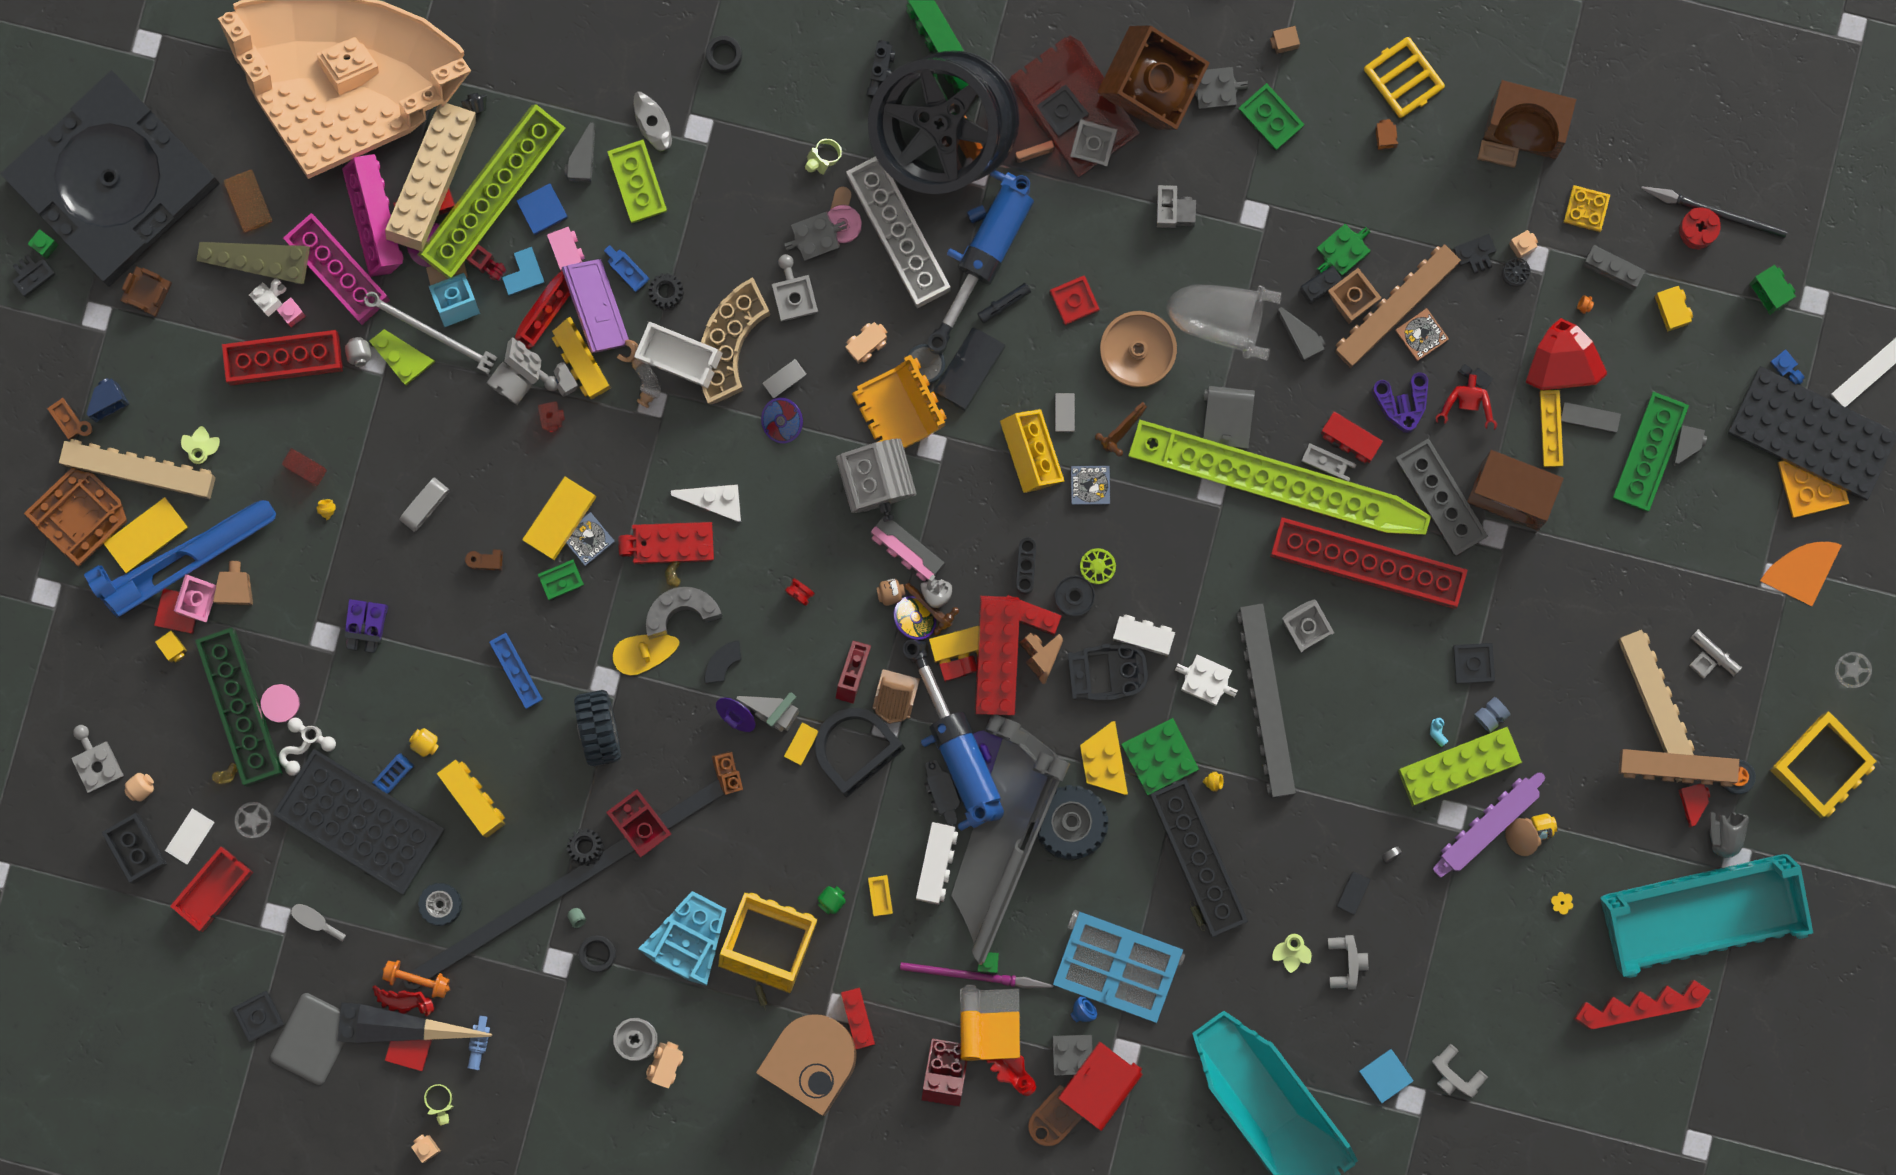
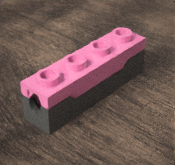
M881 519L871 531L873 535L872 540L878 545L883 543L888 548L886 551L894 558L896 556L900 557L903 560L901 563L909 570L913 568L917 571L916 576L924 582L926 580L929 581L932 575L936 576L945 565L940 558L893 520L884 522Z

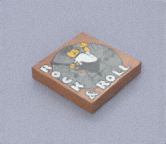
M1427 308L1395 330L1417 362L1449 340Z

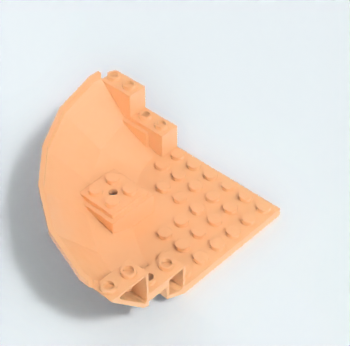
M241 0L233 4L235 11L227 12L218 18L234 58L246 74L247 83L256 101L308 179L411 133L426 120L425 111L440 104L444 106L471 72L463 60L464 51L459 44L426 19L379 0Z

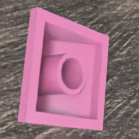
M185 574L174 612L182 616L207 622L213 604L216 585Z

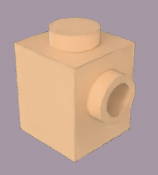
M1527 230L1511 239L1509 245L1517 258H1523L1536 250L1538 241L1533 233L1530 234Z
M424 1135L419 1136L413 1141L415 1144L411 1146L422 1163L427 1162L441 1152L430 1135L425 1137Z

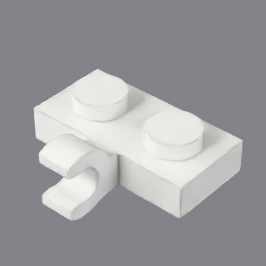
M276 278L271 282L270 289L262 283L249 296L269 317L282 305L277 296L284 293L287 288Z

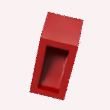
M1703 784L1678 790L1689 827L1697 824L1709 802L1710 792L1708 787H1705Z

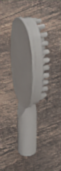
M296 904L292 908V916L303 926L316 931L323 930L342 942L345 939V934L328 925L325 918L313 908L303 904Z

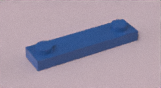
M507 633L491 640L490 644L525 709L541 702L543 699Z

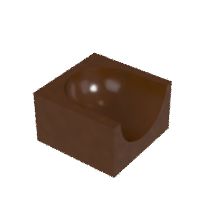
M1151 25L1129 26L1097 94L1156 130H1177L1210 62Z
M1502 80L1493 97L1483 140L1516 147L1521 151L1556 159L1566 143L1577 99Z
M1490 450L1481 464L1467 502L1472 506L1539 531L1549 518L1564 478Z

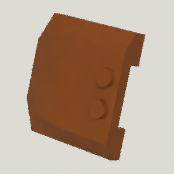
M74 467L24 513L29 521L78 567L127 522L120 499L93 473L80 471Z

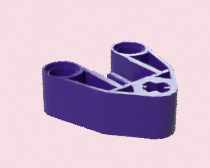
M1416 373L1410 380L1411 399L1414 408L1412 412L1408 394L1397 396L1400 414H1397L1391 386L1387 381H1377L1372 389V394L1386 419L1404 433H1410L1416 428L1426 409L1428 378L1424 373ZM1414 379H1422L1424 385L1421 387L1416 386ZM1378 386H1384L1386 388V393L1379 394L1376 388ZM1406 419H1409V422L1412 421L1410 427L1404 425Z

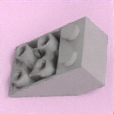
M737 696L736 698L749 711L756 712V717L764 722L767 721L783 701L781 698ZM791 705L774 728L780 732L783 730L788 732L799 714L798 708Z

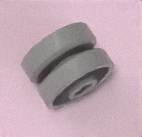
M629 1018L621 1022L613 1035L616 1051L623 1058L631 1061H641L648 1058L655 1051L658 1044L655 1028L648 1021L640 1018ZM634 1036H638V1039H640L638 1043L633 1042Z

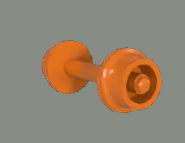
M399 960L397 962L388 961L382 969L384 972L382 979L388 981L390 985L395 983L396 978L433 988L432 998H444L450 990V979L443 977L441 973H439L436 981L400 971L401 962Z

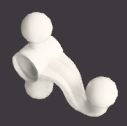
M292 718L288 722V729L293 733L300 732L304 741L300 747L287 746L283 748L278 756L279 762L285 768L288 775L295 776L300 771V765L297 761H287L286 756L288 754H303L311 743L317 742L321 744L324 751L330 752L334 750L336 742L332 737H323L318 727H305L299 718ZM311 729L316 732V737L313 740L308 738V732Z

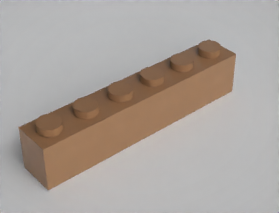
M1627 749L1620 751L1619 774H1624V778H1635V775L1643 776L1645 780H1655V777H1662V781L1674 782V779H1682V783H1694V780L1701 781L1703 785H1713V782H1720L1721 786L1732 787V784L1738 783L1739 759Z

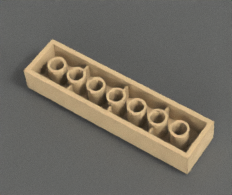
M448 103L444 106L441 104L437 106L385 229L386 240L423 251L476 124L475 112Z

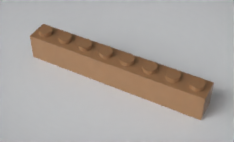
M1445 244L1441 248L1437 246L1431 252L1432 257L1428 261L1424 259L1417 266L1419 270L1415 274L1409 273L1404 278L1405 283L1401 287L1397 285L1390 292L1392 296L1388 300L1384 298L1376 306L1378 309L1374 313L1370 311L1363 318L1365 322L1360 327L1356 325L1349 332L1351 335L1347 339L1342 338L1336 344L1337 349L1335 353L1350 368L1363 358L1460 263L1461 260Z

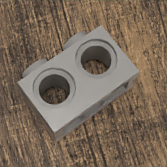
M1158 185L1157 227L1176 228L1177 186Z

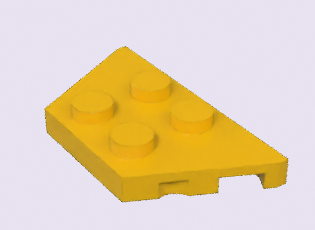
M1113 721L1080 745L1086 783L1128 795L1116 724Z

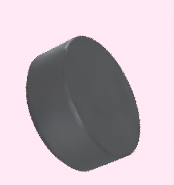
M1394 847L1386 852L1382 858L1388 863L1401 855L1402 851L1399 847Z

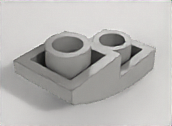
M794 359L764 381L763 385L771 396L775 398L804 377L806 373L797 360Z

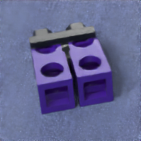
M349 599L344 635L347 638V649L358 650L360 640L366 641L365 652H376L378 643L381 644L384 621L388 610L387 605Z

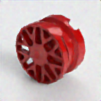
M795 578L792 579L790 587L785 589L787 594L804 606H807L809 598L815 595L811 589Z

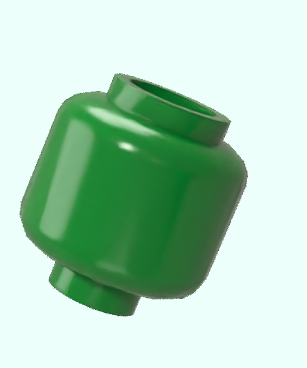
M828 886L818 896L817 900L819 903L817 905L828 915L830 913L836 914L846 903L843 897L845 893L837 886L835 888Z

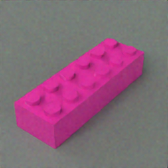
M375 154L354 157L342 170L370 277L391 274L403 263V254L399 251L398 243L386 240L385 229L392 214L389 211V199L385 196L384 192L385 183L379 172L380 163L376 160Z
M312 213L283 238L288 245L310 246L307 266L361 325L380 309L376 306L368 307L365 305L364 297L368 298L369 303H374L375 301L374 297L366 296L368 292L377 293L379 299L385 303L390 301L388 296Z

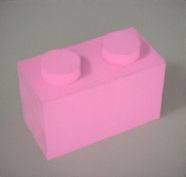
M569 227L547 235L561 271L563 266L581 263L585 259L581 248L577 249L575 242L578 239L575 231L571 232Z

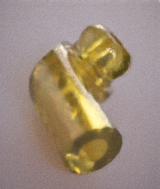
M671 562L665 570L666 581L670 586L678 587L681 581L677 578L676 570L681 562Z
M231 762L227 771L214 772L212 780L217 784L231 782L238 770L236 764Z

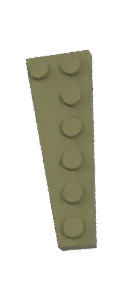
M199 242L197 261L304 284L310 246Z

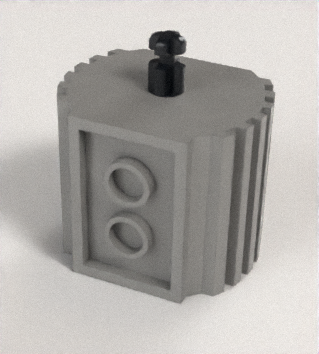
M900 438L872 443L836 456L851 513L880 508V512L885 514L882 518L883 521L888 522L894 519V516L889 514L892 510L890 504L908 499L917 494Z

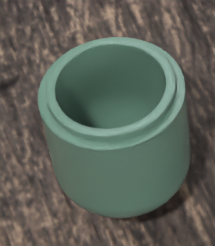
M573 908L568 912L567 917L572 927L579 928L585 924L586 918L579 908Z

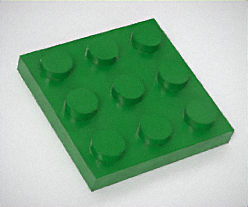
M1173 718L1121 744L1147 796L1199 770Z

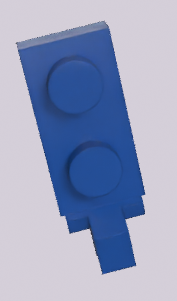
M610 245L604 250L610 257L608 260L610 266L635 292L650 280L624 251L618 250L616 252Z

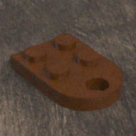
M1061 1085L1042 1103L1029 1120L1028 1127L1031 1137L1034 1141L1044 1146H1052L1062 1141L1083 1118L1058 1099L1065 1089ZM1038 1128H1044L1047 1131L1045 1139H1038L1036 1137V1130Z

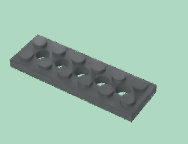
M1429 438L1395 458L1454 556L1488 537ZM1417 461H1426L1427 468L1424 470L1418 469ZM1434 476L1437 479V484L1429 486L1426 482L1427 477ZM1439 492L1447 495L1445 502L1437 500L1436 495ZM1447 510H1456L1457 517L1454 519L1448 518L1446 515ZM1464 525L1467 528V533L1459 535L1456 531L1457 526Z

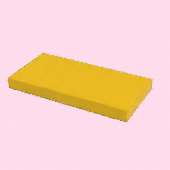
M564 477L522 540L555 560L596 499V496L567 477Z
M164 497L109 538L104 545L124 572L128 573L187 530L188 527L167 498Z

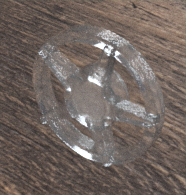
M1849 652L1838 659L1835 666V674L1842 685L1848 688H1859L1869 681L1872 667L1870 661L1863 654ZM1850 655L1857 656L1855 662L1848 663L1843 659ZM1860 657L1866 662L1868 669L1861 668L1859 665ZM1840 662L1846 666V673L1841 677L1839 675ZM1862 672H1868L1865 681L1859 684L1858 676ZM1847 676L1854 678L1856 685H1850L1842 679Z
M249 802L242 805L236 812L235 826L241 835L247 838H259L269 830L271 815L264 805ZM256 805L255 811L249 814L243 810L248 806ZM260 807L266 812L268 820H263L258 815ZM240 812L245 815V822L239 826L238 817ZM260 823H267L266 828L260 834H257L256 827ZM246 826L252 828L254 835L245 834L241 828Z

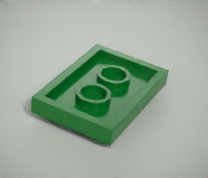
M1267 83L1238 108L1276 151L1305 126Z

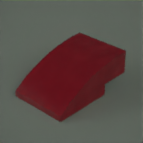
M638 789L606 812L640 858L672 835Z

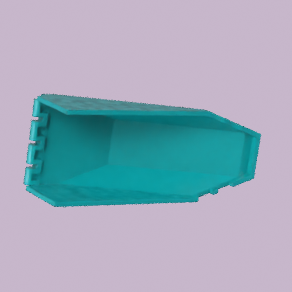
M1222 1011L1192 1033L1210 1091L1271 1175H1341L1338 1169L1341 1168L1345 1173L1356 1165L1355 1163L1358 1160L1349 1143L1271 1041H1267L1254 1030H1250L1242 1022L1225 1011Z

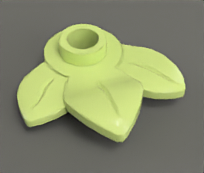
M200 426L192 437L183 435L181 439L182 448L188 452L189 459L195 464L205 462L209 455L214 454L218 450L220 439L218 437L210 438L203 426ZM198 451L202 453L200 458L195 457Z
M1291 934L1285 939V942L1275 947L1272 958L1275 961L1283 960L1285 968L1292 973L1299 967L1300 962L1306 964L1311 962V951L1304 945L1300 935ZM1292 940H1296L1298 942L1297 947L1291 946L1290 943Z

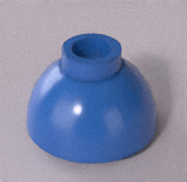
M1081 996L1075 1001L1071 1016L1076 1022H1090L1097 1018V1011L1089 999Z

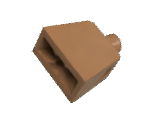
M229 561V572H219L213 599L215 604L253 605L250 576L246 572H240L241 562Z

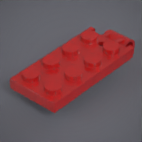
M712 522L632 525L633 535H621L618 537L619 556H634V564L714 561ZM645 542L647 545L642 546L641 543Z

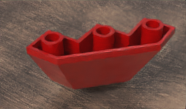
M1560 318L1548 329L1538 345L1526 383L1540 390L1590 386L1600 382L1607 375V371L1593 341L1577 325Z

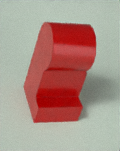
M974 656L940 664L945 682L977 672Z

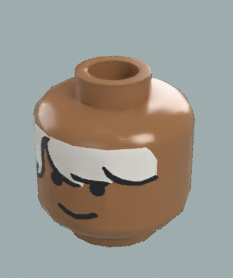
M896 579L882 581L879 587L876 588L879 603L882 602L885 606L901 602L902 596L905 595L903 584L899 585Z

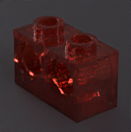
M292 448L281 464L315 486L319 485L327 472L323 466Z

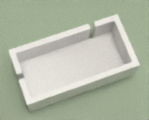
M649 322L634 357L646 364L656 366L661 370L708 388L714 375L712 368H717L723 353L716 348Z
M932 822L916 900L937 905L940 904V901L944 902L946 889H943L944 882L948 883L950 870H947L948 863L952 864L954 851H951L952 844L956 845L958 832H955V827Z

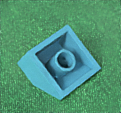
M464 273L429 286L444 327L480 314Z

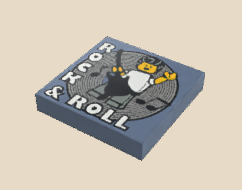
M1071 466L1072 505H1110L1109 466Z
M590 512L580 521L566 543L583 564L587 566L615 541Z

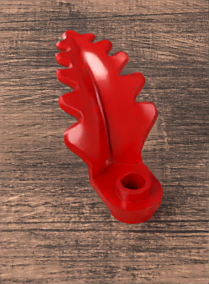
M376 985L373 986L377 1002H382L381 1006L383 1008L389 1006V1011L394 1012L398 1009L399 1013L406 1014L411 1009L418 1007L420 1013H424L425 1016H429L430 1013L434 1012L431 999L429 997L425 998L422 992L399 991L397 994L393 991L386 992L385 990H380Z
M1020 1055V1058L986 1060L987 1063H994L990 1070L992 1072H999L996 1077L999 1082L1011 1083L1020 1094L1025 1096L1033 1094L1036 1090L1034 1079L1025 1071L1023 1056Z

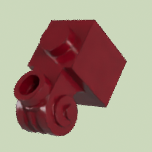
M479 244L475 246L466 258L467 262L481 273L487 272L492 280L500 281L503 274L507 272L504 264L501 262L500 264L495 263L493 255Z

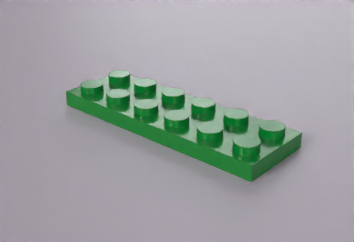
M1652 392L1612 499L1649 512L1689 405Z

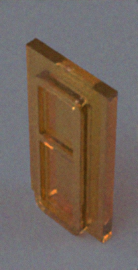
M252 169L223 180L244 233L273 222Z

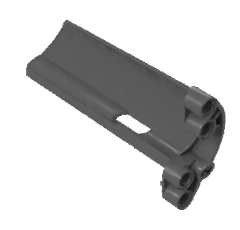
M993 714L990 716L985 731L1002 738L991 776L1000 794V803L1004 814L1000 820L987 821L973 828L951 894L973 939L972 953L979 965H982L987 958L1060 781L1063 782L1070 763H1067L1040 740L1023 729L1021 724ZM1031 822H1034L1035 825L1025 849L1020 850Z

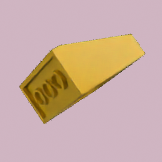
M1828 711L1812 724L1770 771L1820 818H1823L1825 816L1829 817L1836 810L1834 806L1838 802L1842 803L1849 796L1847 792L1851 788L1855 789L1862 782L1860 778L1864 774L1869 775L1874 770L1873 764L1876 760ZM1828 725L1865 762L1831 799L1823 805L1787 766Z
M744 893L721 950L718 967L791 993L816 927L817 919L811 914L796 912L792 907L780 906L773 900L766 901L761 899L757 894ZM748 909L806 930L790 972L733 951Z

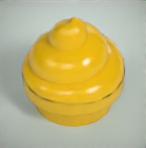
M324 499L318 502L316 509L318 514L329 520L336 510V505L333 503V500Z
M1212 772L1208 777H1205L1203 783L1211 791H1218V789L1223 788V775Z

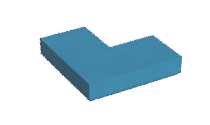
M532 247L514 253L520 271L502 277L509 296L545 283Z

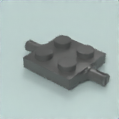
M1233 67L1206 70L1195 92L1198 108L1236 106V92L1240 89H1248V81L1236 82Z
M826 211L794 223L791 226L795 234V240L785 243V247L789 246L786 250L798 247L804 260L837 249L840 247L837 232L847 229V225L842 226L846 222L843 221L834 225Z

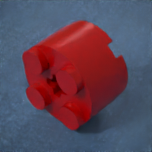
M1707 208L1692 209L1686 214L1679 226V234L1684 244L1697 250L1710 246L1720 233V219L1718 215ZM1698 225L1703 229L1701 232L1698 231Z

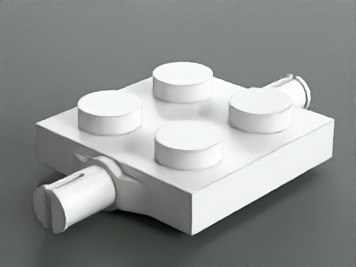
M1196 655L1193 664L1189 668L1178 663L1175 671L1185 675V682L1181 691L1216 706L1219 698L1224 693L1235 698L1238 691L1227 686L1232 670L1199 655Z

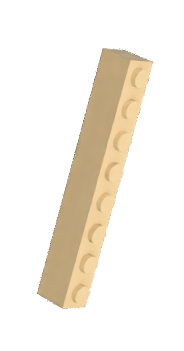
M71 439L70 442L64 441L59 464L62 466L74 467L83 471L206 499L211 498L216 477L209 470L200 469V471L192 470L193 467L183 464L181 467L174 466L173 462L163 460V463L155 462V458L145 456L144 459L137 458L135 453L126 452V455L118 453L119 450L113 448L102 450L99 445L89 443V446L81 445V441Z
M1639 630L1618 639L1664 753L1694 755L1692 752L1695 750L1691 740H1687L1685 735L1687 733L1686 726L1683 722L1680 723L1678 715H1680L1676 704L1673 705L1670 699L1672 697L1671 690L1668 686L1665 687L1663 682L1665 679L1664 673L1656 665L1658 661L1656 654L1648 646L1650 640L1647 633Z

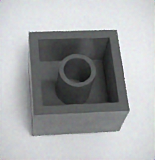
M1092 1035L1053 1036L1054 1075L1076 1074L1092 1052Z

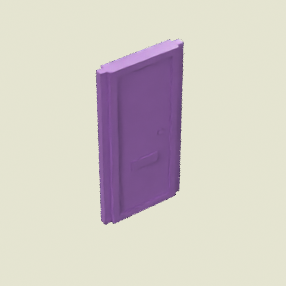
M601 259L563 266L562 271L590 352L596 353L625 347V340L629 339Z

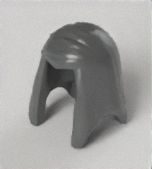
M1710 812V837L1713 852L1722 858L1736 856L1743 848L1749 817L1741 813H1731L1728 819H1726L1725 815H1720L1719 821H1716V814Z

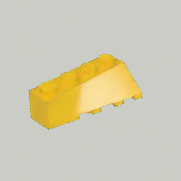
M571 317L567 318L552 331L555 335L552 337V340L557 348L561 346L564 351L561 355L566 364L570 363L573 369L570 371L575 380L580 379L582 383L580 389L584 396L589 395L590 399H593L611 388Z

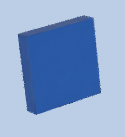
M551 184L517 200L534 235L568 218Z

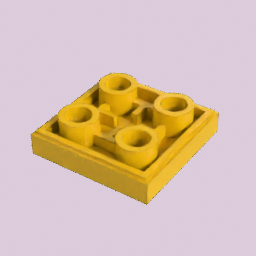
M1573 185L1563 223L1601 232L1610 195Z

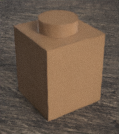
M1295 26L1273 31L1270 43L1272 49H1276L1277 54L1299 48L1300 42Z

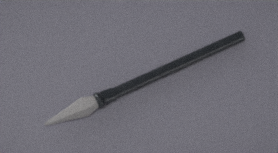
M1641 187L1644 191L1666 203L1681 204V206L1688 208H1707L1718 215V217L1782 238L1786 237V230L1694 201L1688 197H1683L1682 194L1678 195L1673 190Z

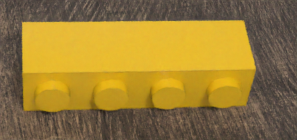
M979 626L929 639L935 663L951 662L950 659L958 657L959 660L969 657L971 653H977Z

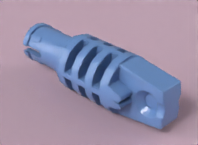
M480 1016L478 1025H473L472 1030L489 1033L490 1028L486 1027L487 1017ZM488 1037L470 1038L469 1051L471 1053L467 1068L480 1069L482 1053L486 1052Z

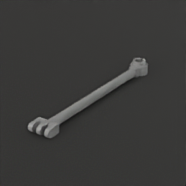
M368 292L366 294L367 297H374V303H369L368 298L364 297L366 306H376L479 362L477 369L489 374L490 370L485 368L484 365L493 367L494 364L488 361V358L496 361L497 357L487 351H485L483 356L383 302L375 292Z

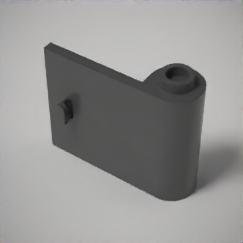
M1209 386V389H1205L1204 401H1207L1203 439L1230 447L1249 448L1255 391Z

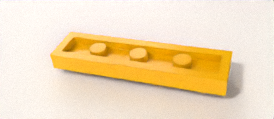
M1560 390L1540 391L1543 467H1563Z

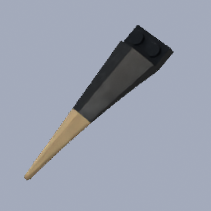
M341 1002L337 1041L368 1043L491 1037L493 1035L367 1005Z

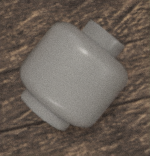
M352 338L345 345L347 361L350 364L362 367L371 359L370 345L363 338Z

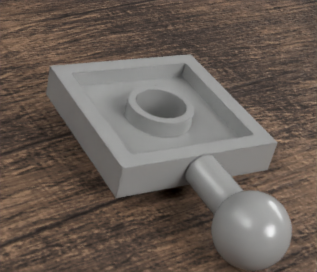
M787 254L782 255L778 260V264L784 269L786 281L772 284L781 322L818 313L809 275L794 278L791 269L793 258ZM792 294L800 295L801 298L798 303L790 301Z
M512 337L507 343L504 362L532 384L541 379L547 390L555 391L558 389L556 387L559 383L555 376H548L540 370L542 361L540 357L528 350L521 341H517Z
M84 725L76 726L73 731L74 737L81 740L85 752L71 759L87 792L90 793L123 777L124 775L108 742L106 741L92 747L88 739V728ZM99 761L102 763L103 769L101 772L96 773L93 770V764Z

